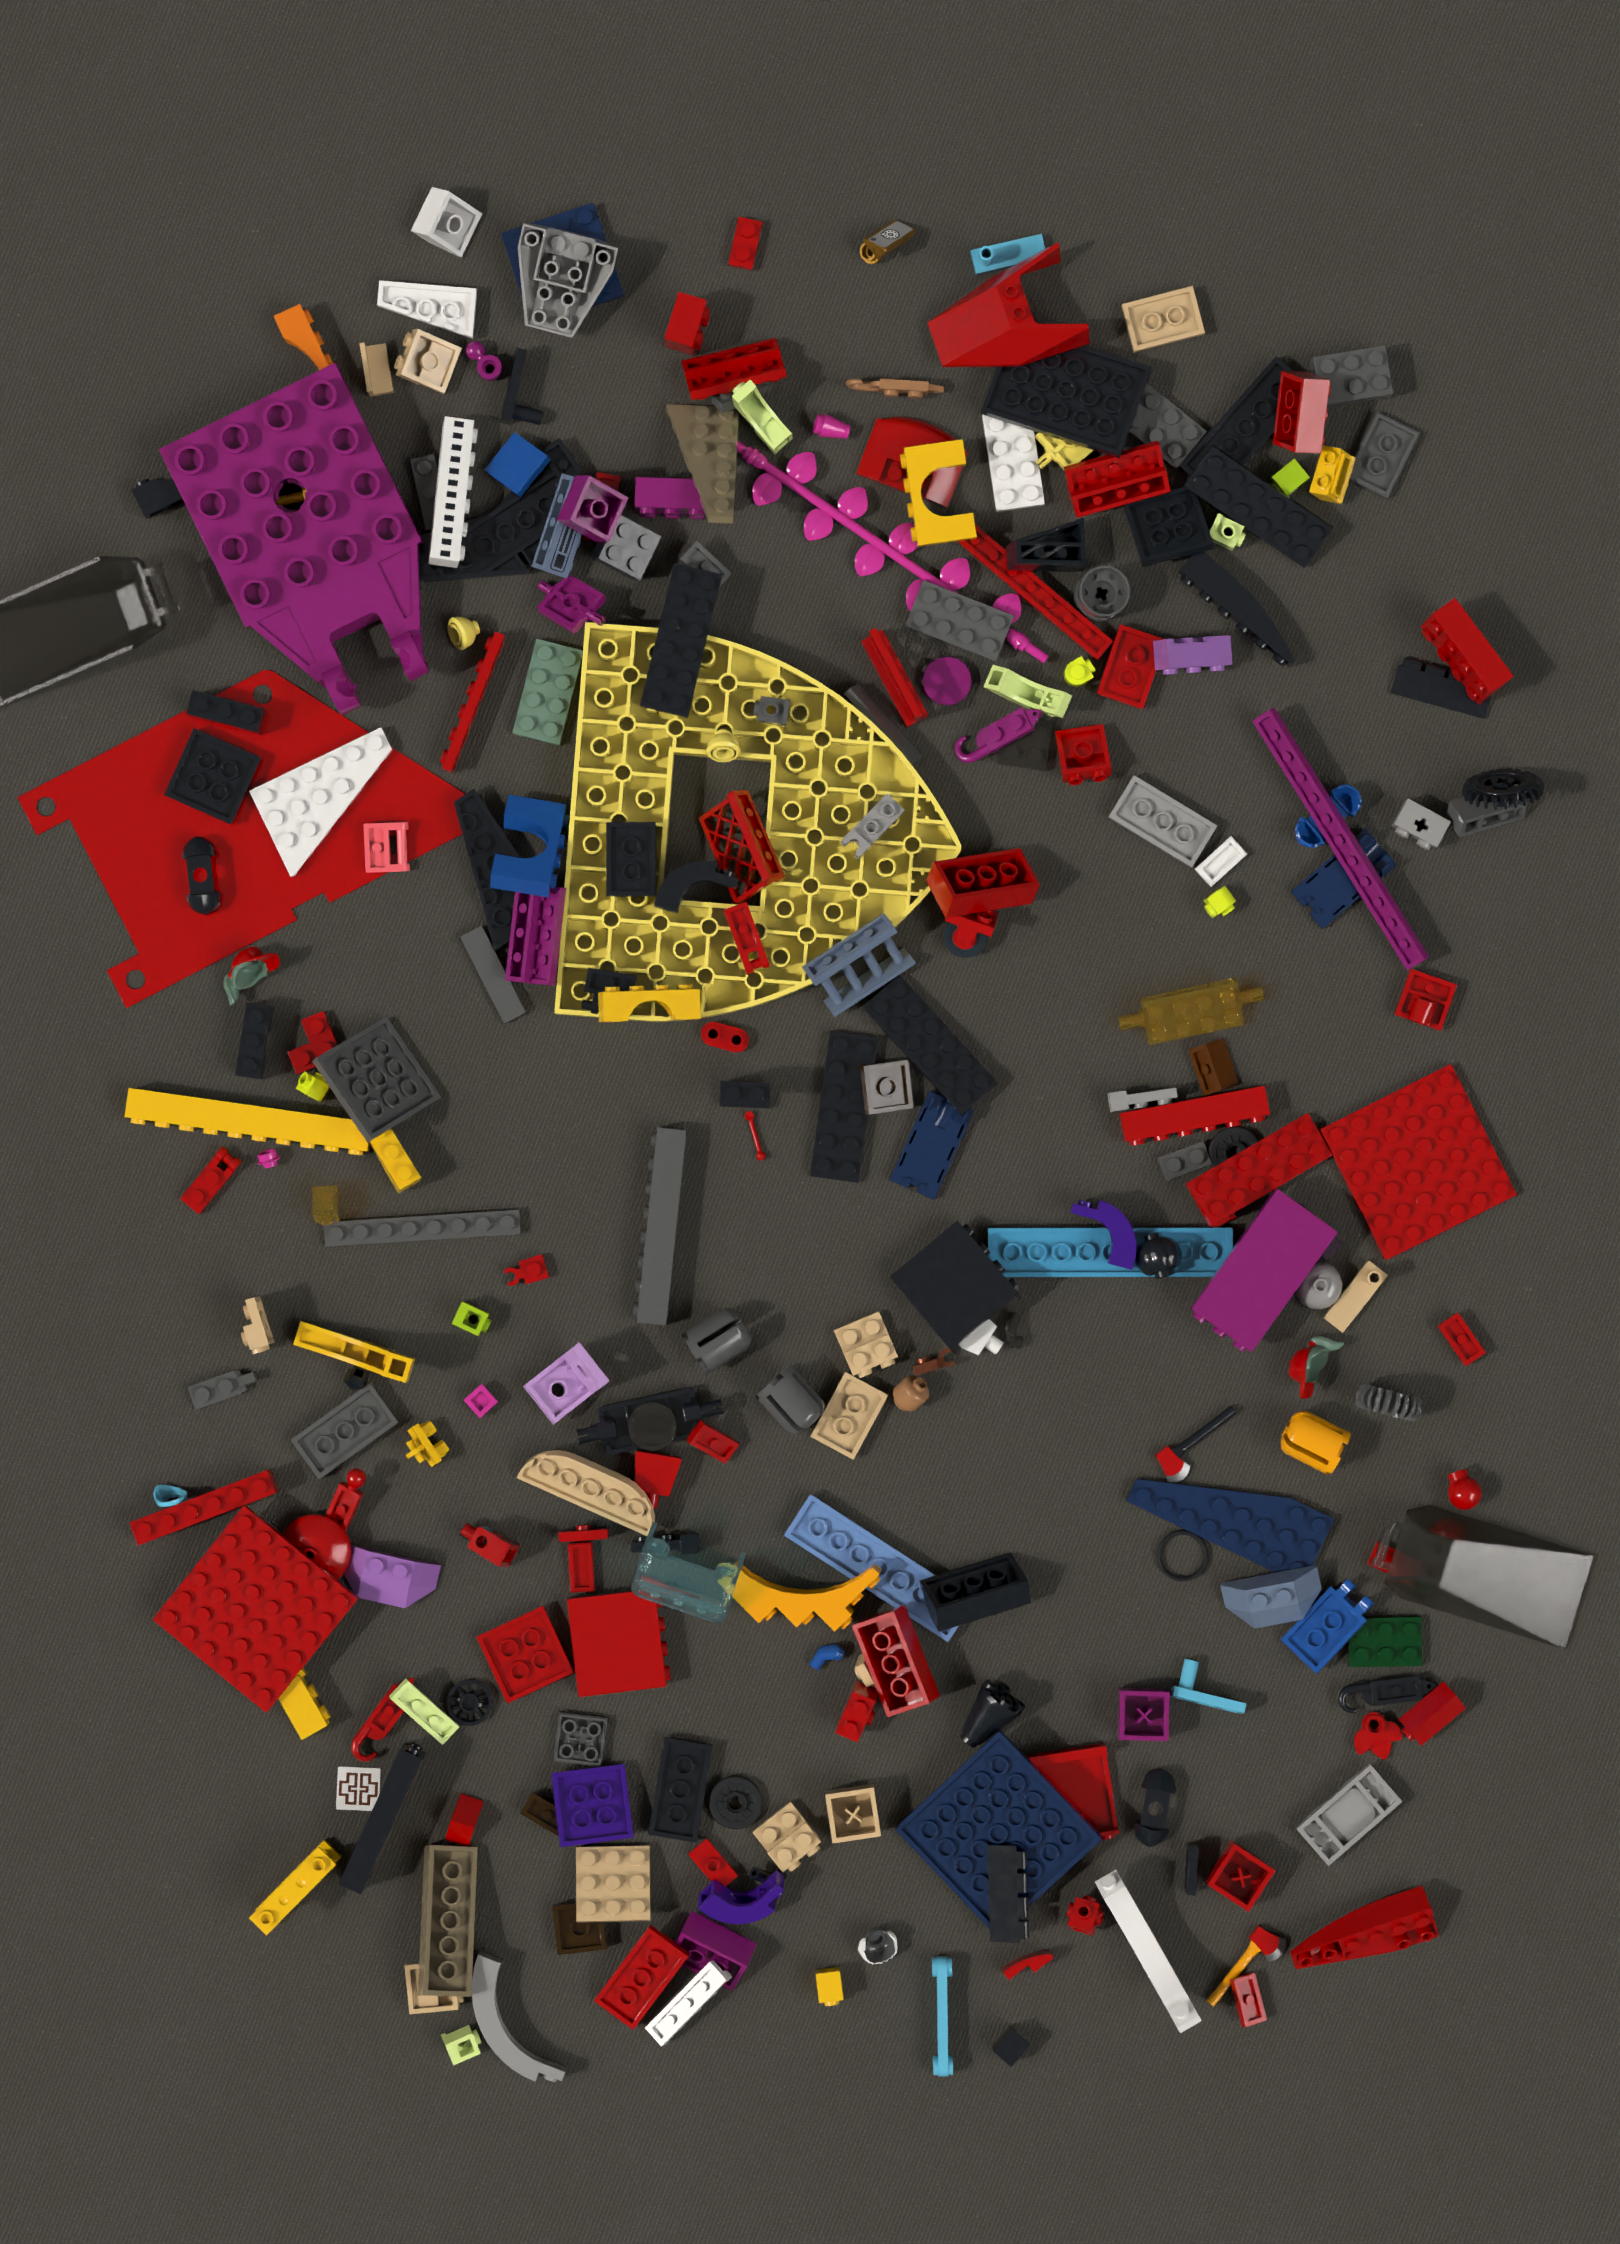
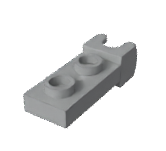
M887 793L841 840V845L846 846L850 842H856L859 848L854 857L859 859L905 810Z
M1176 1088L1127 1095L1126 1090L1107 1093L1110 1112L1127 1110L1130 1104H1133L1134 1109L1148 1107V1102L1158 1101V1105L1173 1103L1172 1098L1178 1097Z

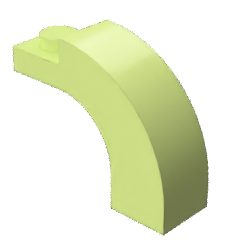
M992 665L983 686L991 692L1025 708L1042 710V714L1050 717L1063 718L1072 698V695L1067 692L1040 685L1018 675L1010 669Z

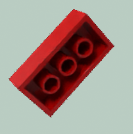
M1456 598L1434 612L1421 626L1425 639L1433 643L1440 659L1448 663L1454 678L1463 683L1469 698L1476 701L1478 705L1499 691L1514 677Z
M1021 848L934 861L926 880L945 918L1032 904L1040 886Z
M905 1604L866 1617L852 1625L887 1717L929 1704L940 1697Z

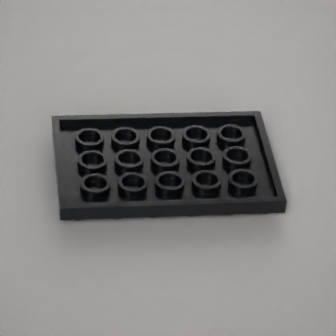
M1081 346L1022 366L997 367L983 403L981 414L1120 459L1152 367L1087 346Z

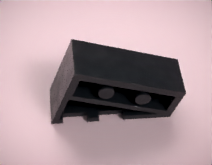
M1084 518L1017 539L1007 545V570L1077 572L1085 567Z

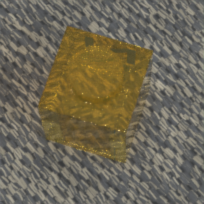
M337 1186L312 1187V1214L315 1223L331 1225L334 1222H340V1194Z

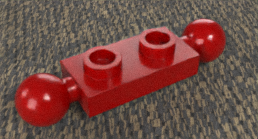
M359 1468L351 1469L346 1477L347 1483L342 1481L339 1484L325 1515L338 1522L346 1532L364 1494L357 1489L363 1486L366 1481L364 1471Z

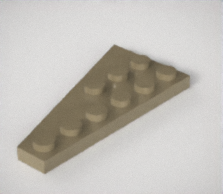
M666 404L667 415L671 419L673 431L679 440V446L689 473L691 472L695 489L698 490L700 502L708 523L733 524L739 411L733 409L722 413L716 406Z

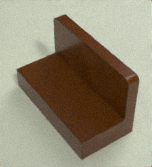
M1223 1038L1188 1050L1204 1096L1239 1084Z

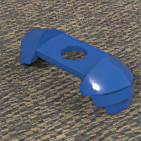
M1340 785L1330 791L1331 799L1343 819L1347 815L1354 817L1360 809L1362 802L1359 791L1350 785ZM1311 815L1307 819L1302 816L1295 828L1298 843L1310 848L1324 844V836Z

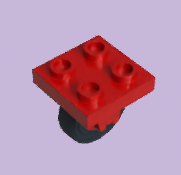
M990 910L945 918V921L948 923L944 928L943 939L947 949L957 957L969 958L977 955L984 948L987 936H992L999 912Z

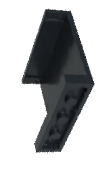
M958 1220L890 1276L954 1355L962 1349L959 1345L961 1341L1015 1296L1019 1300L1022 1299L1018 1293L1021 1289L1012 1277L1009 1280L1006 1279L1002 1274L1006 1271L997 1259L994 1262L990 1260L987 1255L991 1252L982 1241L977 1244L972 1238L976 1234L967 1224L962 1226Z

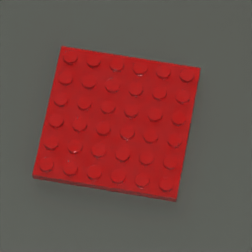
M1451 1064L1319 1129L1384 1260H1388L1517 1195Z
M244 1505L152 1620L267 1713L359 1597L253 1510Z

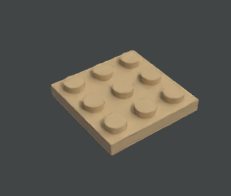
M650 1846L576 1847V1922L651 1921Z

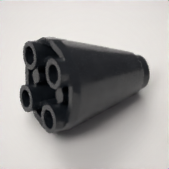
M987 1679L981 1685L960 1735L961 1739L970 1747L976 1748L977 1745L983 1744L999 1730H1002L1016 1720L1026 1708L1021 1700L1014 1698L1010 1694L1011 1689L1005 1683L999 1682L996 1684Z

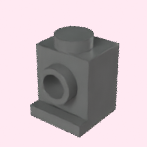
M761 696L760 701H755L753 715L758 716L757 722L786 727L790 700ZM768 706H774L776 712L768 714L766 709Z

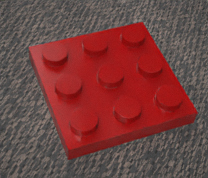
M544 1605L476 1637L507 1704L574 1673Z

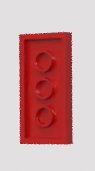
M650 1924L596 1996L594 2002L634 2030L690 1953Z

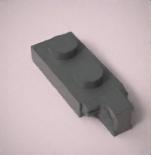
M234 1370L189 1386L188 1390L195 1410L243 1394V1392L247 1391L246 1384L258 1380L255 1371L242 1375L241 1370Z

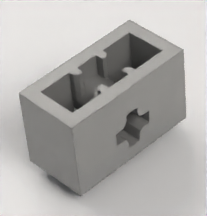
M1406 799L1391 826L1396 829V834L1406 839L1410 836L1418 840L1416 842L1418 846L1429 850L1430 847L1433 849L1438 847L1451 821L1410 799ZM1422 820V826L1426 829H1422L1418 832L1416 830L1417 825H1415L1414 822L1417 823Z

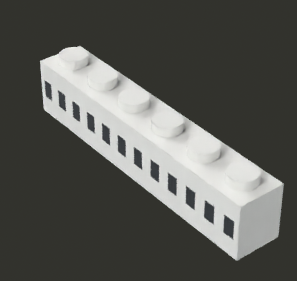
M445 416L443 421L428 564L457 568L459 560L464 561L465 546H461L462 537H466L468 523L464 522V513L469 514L470 499H466L467 490H471L473 476L469 475V466L474 467L475 452H471L472 443L476 444L478 429L473 428L474 420Z

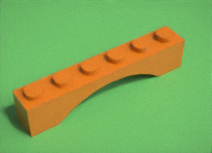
M298 304L274 315L286 343L306 354L319 370L333 364L329 353L323 354L320 347L324 342L319 331L313 332L310 323H313L314 320L308 308L303 310L302 306Z

